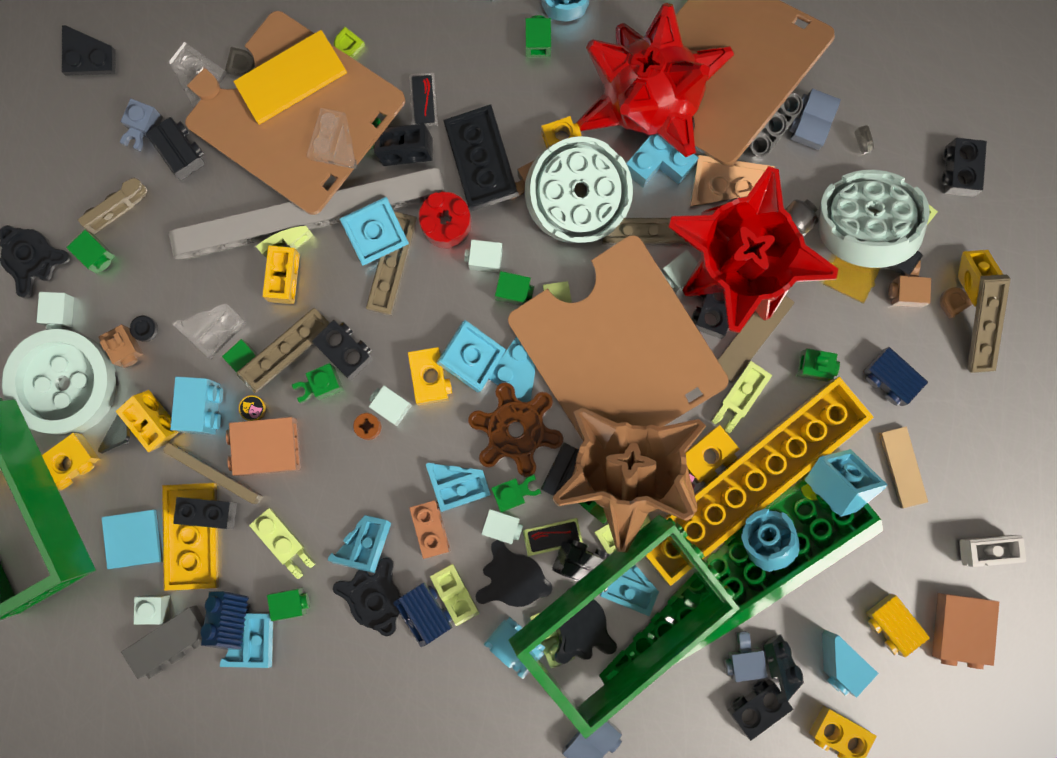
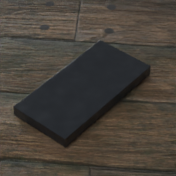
M490 104L443 120L470 212L518 197V190L492 105Z

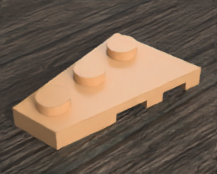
M698 155L699 159L696 163L690 207L747 197L769 165L736 161L732 165H723L711 157Z

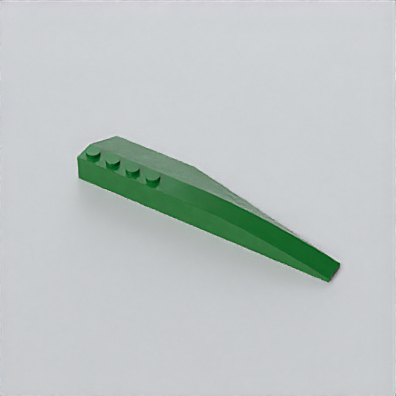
M805 480L782 493L764 509L779 513L783 512L793 521L799 539L798 556L785 568L770 572L764 571L756 566L748 557L741 538L745 525L724 541L723 546L706 561L708 565H712L721 576L719 580L724 586L727 585L737 597L734 602L740 609L678 662L752 618L882 532L881 518L868 503L857 512L841 517L833 512L830 505L825 500L820 499L819 495L816 494L817 500L815 501L807 499L803 495L801 488L808 484ZM695 573L670 598L666 607L660 613H656L651 619L652 622L632 639L633 642L625 650H622L599 674L604 684L711 595Z

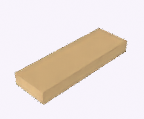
M907 426L879 433L900 508L904 509L927 503V495Z

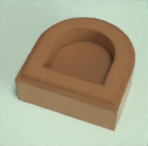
M206 68L187 85L202 100L213 99L220 90L219 82Z
M956 287L946 290L940 298V305L949 319L973 305L966 292Z

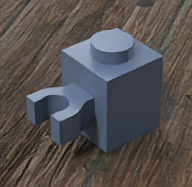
M130 98L120 121L129 130L122 136L120 143L127 147L129 141L135 139L133 148L141 152L143 136L147 137L146 132L155 126H159L163 116L154 107Z
M747 631L736 632L739 651L728 652V659L725 660L727 676L731 675V679L735 682L768 678L764 651L760 648L751 649L750 633H747Z

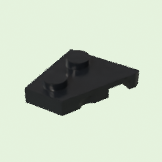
M62 25V73L65 76L115 74V49L111 45L71 27Z
M779 634L772 637L763 646L769 662L771 678H778L782 693L776 695V698L780 704L789 701L803 685L804 681L800 667L795 664L791 656L792 652L789 644Z

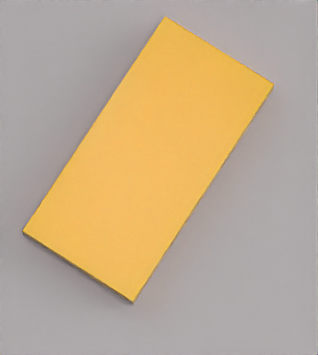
M320 30L233 82L256 122L260 125L345 75L347 71L323 31Z
M217 483L162 485L164 591L219 588L218 528L173 524L176 497L217 501Z

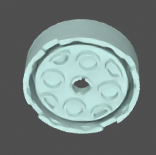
M571 137L546 148L532 163L525 182V200L534 222L547 235L568 243L592 242L609 235L626 217L632 202V178L624 159L609 147L607 143L591 137ZM579 182L587 187V194L583 198L578 197L573 191L575 185Z
M860 170L842 176V180L834 185L831 183L823 194L818 220L819 236L831 253L848 263L870 268H881L899 264L912 257L923 242L930 214L927 198L918 187L913 188L904 182V177L891 172ZM869 209H877L879 212L874 215Z
M64 329L40 331L24 339L10 354L2 376L4 400L16 399L28 427L32 430L54 435L81 433L99 423L113 405L117 393L116 369L106 351L96 341ZM68 377L70 380L68 389L64 391L59 390V378Z

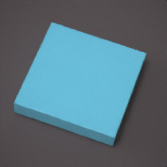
M387 197L340 218L362 266L409 244Z
M464 320L436 363L476 392H481L506 349Z
M156 510L102 517L107 569L162 562Z

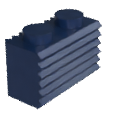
M890 347L883 349L863 371L867 375L866 380L875 388L880 387L887 393L885 397L888 401L896 406L908 405L928 384L924 377Z
M425 582L393 602L420 647L428 645L453 628L450 624L452 621L450 614L445 608H440L436 601L438 596L435 590L430 585L427 586Z
M209 591L208 598L205 601V622L200 632L202 637L201 646L227 650H240L242 648V633L244 632L243 627L245 626V616L247 615L248 596L225 591Z

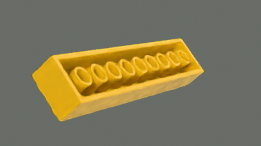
M837 377L827 383L748 448L711 481L696 491L694 495L697 503V512L694 513L691 519L686 521L671 514H668L665 519L671 518L675 523H679L688 534L686 538L692 545L695 544L706 557L744 526L747 518L753 513L763 510L808 473L819 457L831 454L874 417L840 377ZM668 538L645 556L669 586L673 585L691 570V567Z

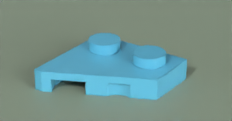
M517 336L498 362L489 380L497 386L504 382L510 383L514 387L516 398L519 401L530 402L536 366Z
M434 463L426 464L441 512L491 496L483 470Z
M364 515L357 523L356 528L344 538L345 544L336 554L331 553L328 561L375 573L391 523L384 519Z
M634 565L613 582L606 592H601L600 596L650 617L659 591L641 570Z
M246 613L245 626L243 627L244 632L242 633V648L240 650H228L225 658L221 659L220 667H272L273 621L270 619V613Z

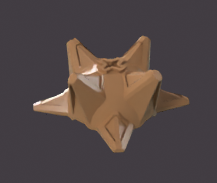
M583 407L574 411V416L584 441L580 445L572 477L552 497L557 506L595 501L603 507L618 552H628L648 513L659 509L686 521L694 516V513L697 512V503L685 452L706 427L700 419L663 427L651 424L638 426L627 422H613Z

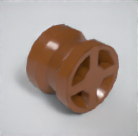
M369 413L357 416L353 424L356 435L365 440H372L378 437L382 428L380 420Z

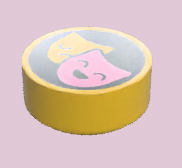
M250 395L241 400L239 413L247 421L261 420L266 414V404L260 397Z

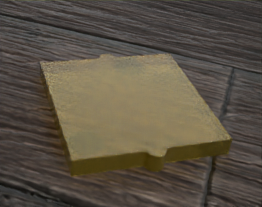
M836 256L832 264L839 269L837 279L824 280L823 285L864 304L871 288L876 285L874 281L881 268L854 265Z

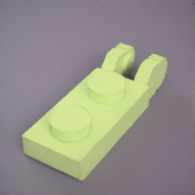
M750 361L721 402L722 406L718 409L711 422L717 424L723 418L726 410H731L735 415L725 428V431L730 434L739 420L745 417L772 375Z
M268 508L249 525L277 559L297 579L301 578L303 574L301 569L291 560L296 554L299 555L306 566L312 568L315 565L314 560L303 549V544L271 508Z

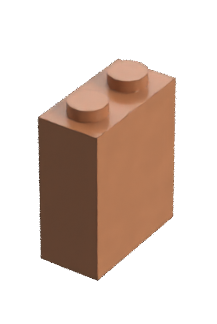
M287 417L229 423V429L226 430V442L231 447V455L228 456V469L232 471L233 476L300 470L297 419Z
M938 593L932 656L941 659V664L957 666L958 661L967 662V667L984 669V665L994 666L1000 601Z

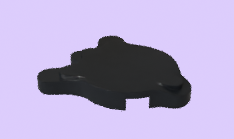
M10 225L3 226L0 229V246L2 247L0 263L5 271L14 278L16 294L19 297L28 298L32 295L33 283L36 277L43 281H49L56 266L65 265L70 261V254L68 252L55 249L42 233L34 229L14 228Z
M496 540L491 544L493 560L483 568V574L491 579V583L477 591L475 597L479 604L501 601L509 606L524 607L539 598L547 597L551 594L552 584L545 578L541 567L533 558L511 552L503 541Z
M391 558L381 559L373 576L369 575L367 571L358 570L351 581L340 580L333 585V592L347 601L354 619L360 625L372 628L383 636H391L396 631L399 611L393 602L402 597L399 588L393 581L394 561Z
M594 599L556 630L559 637V645L555 653V660L559 664L568 663L574 656L583 660H589L593 655V647H596L606 655L613 654L617 650L616 642L607 632L604 610Z

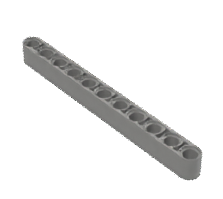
M432 168L338 190L322 211L316 215H310L292 202L175 229L169 232V238L174 259H187L263 241L276 233L298 226H307L308 229L338 223L341 222L340 218L385 197L388 198L393 209L422 203L429 195L435 192H445L440 169Z

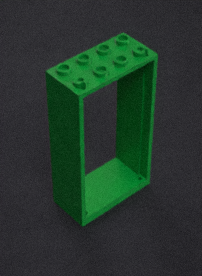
M0 398V469L50 573V576L15 595L0 564V620L24 612L93 573L96 569L16 399L3 401Z
M661 515L656 516L638 531L628 552L614 551L508 640L519 660L585 739L740 609L734 602L737 597L727 585L724 586L719 580L721 578L719 573L712 565H708L702 559L705 556L695 544H691L686 538L688 536L686 531L671 518L666 520ZM668 538L711 595L581 705L577 706L532 650Z

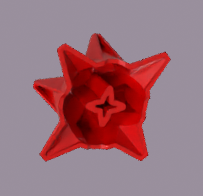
M670 3L662 4L644 37L627 24L621 23L616 27L617 44L594 39L590 40L586 49L604 85V94L576 122L580 131L620 125L625 129L643 132L648 135L658 134L684 157L696 153L692 117L698 111L706 91V82L734 56L731 47L725 46L692 51L682 44L674 7Z
M768 166L747 197L737 198L726 204L701 212V215L671 216L668 227L701 252V260L684 285L683 293L685 296L723 292L728 328L732 332L740 333L754 311L762 320L771 318L795 282L837 279L839 269L805 244L803 235L799 232L791 215L784 209L779 169Z

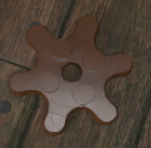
M504 382L499 384L495 391L499 402L497 409L492 413L476 410L470 414L468 422L473 429L482 430L489 437L488 446L479 455L480 463L483 466L493 467L501 458L510 457L516 462L519 474L524 477H530L536 471V463L533 457L535 450L541 446L551 449L559 448L563 443L564 437L560 431L549 429L543 423V415L551 408L553 403L550 394L539 392L530 402H521L516 398L514 387L510 383ZM519 422L522 424L524 432L521 436L514 437L509 433L511 423Z

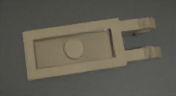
M135 177L122 183L121 190L109 194L102 203L86 210L83 216L77 220L87 231L96 234L133 208L142 198H145L148 191L147 187L141 184V181Z

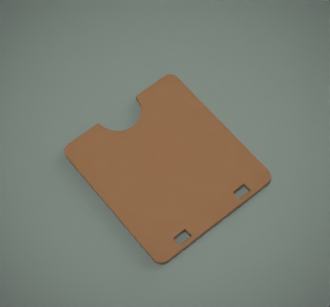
M688 0L676 14L682 44L691 51L730 46L734 53V56L706 82V91L698 111L693 115L695 122V148L723 165L734 164L834 41V29L830 25L780 0ZM797 19L808 23L807 27L803 29L795 25Z
M275 11L262 23L245 44V48L253 55L256 68L314 33L285 13ZM333 45L331 46L347 73L260 125L256 122L237 88H220L219 93L213 99H201L185 121L186 127L192 133L310 215H316L322 211L402 109L406 101L401 90ZM380 113L383 116H385V118L382 120L379 126L375 128L374 125H372V122ZM332 175L336 180L327 191L322 186Z
M637 236L626 237L591 260L596 272V282L593 291L584 300L565 302L554 296L549 289H546L512 311L508 317L510 327L582 440L583 438L574 416V411L582 407L616 423L627 422L638 426L651 424L663 427L723 391L728 385L729 379L726 372L643 241ZM698 387L703 395L688 402L685 394Z

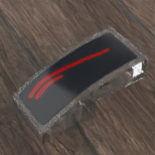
M435 73L409 74L412 125L423 123L426 126L438 125Z

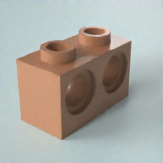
M437 500L409 507L423 559L450 552Z

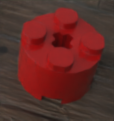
M435 192L429 195L419 211V222L424 236L431 244L438 248L450 249L452 246H456L462 241L464 242L471 231L472 221L468 206L461 197L454 193ZM449 217L451 222L446 221V224H442L440 219Z

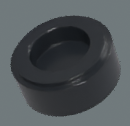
M141 315L132 320L130 333L136 340L148 342L157 335L158 325L154 319Z

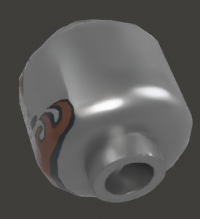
M795 199L785 209L791 215L793 222L803 237L818 223V216L815 213L818 209L808 199L804 202Z

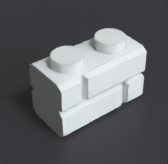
M1022 535L960 539L959 542L963 566L978 567L1026 562Z

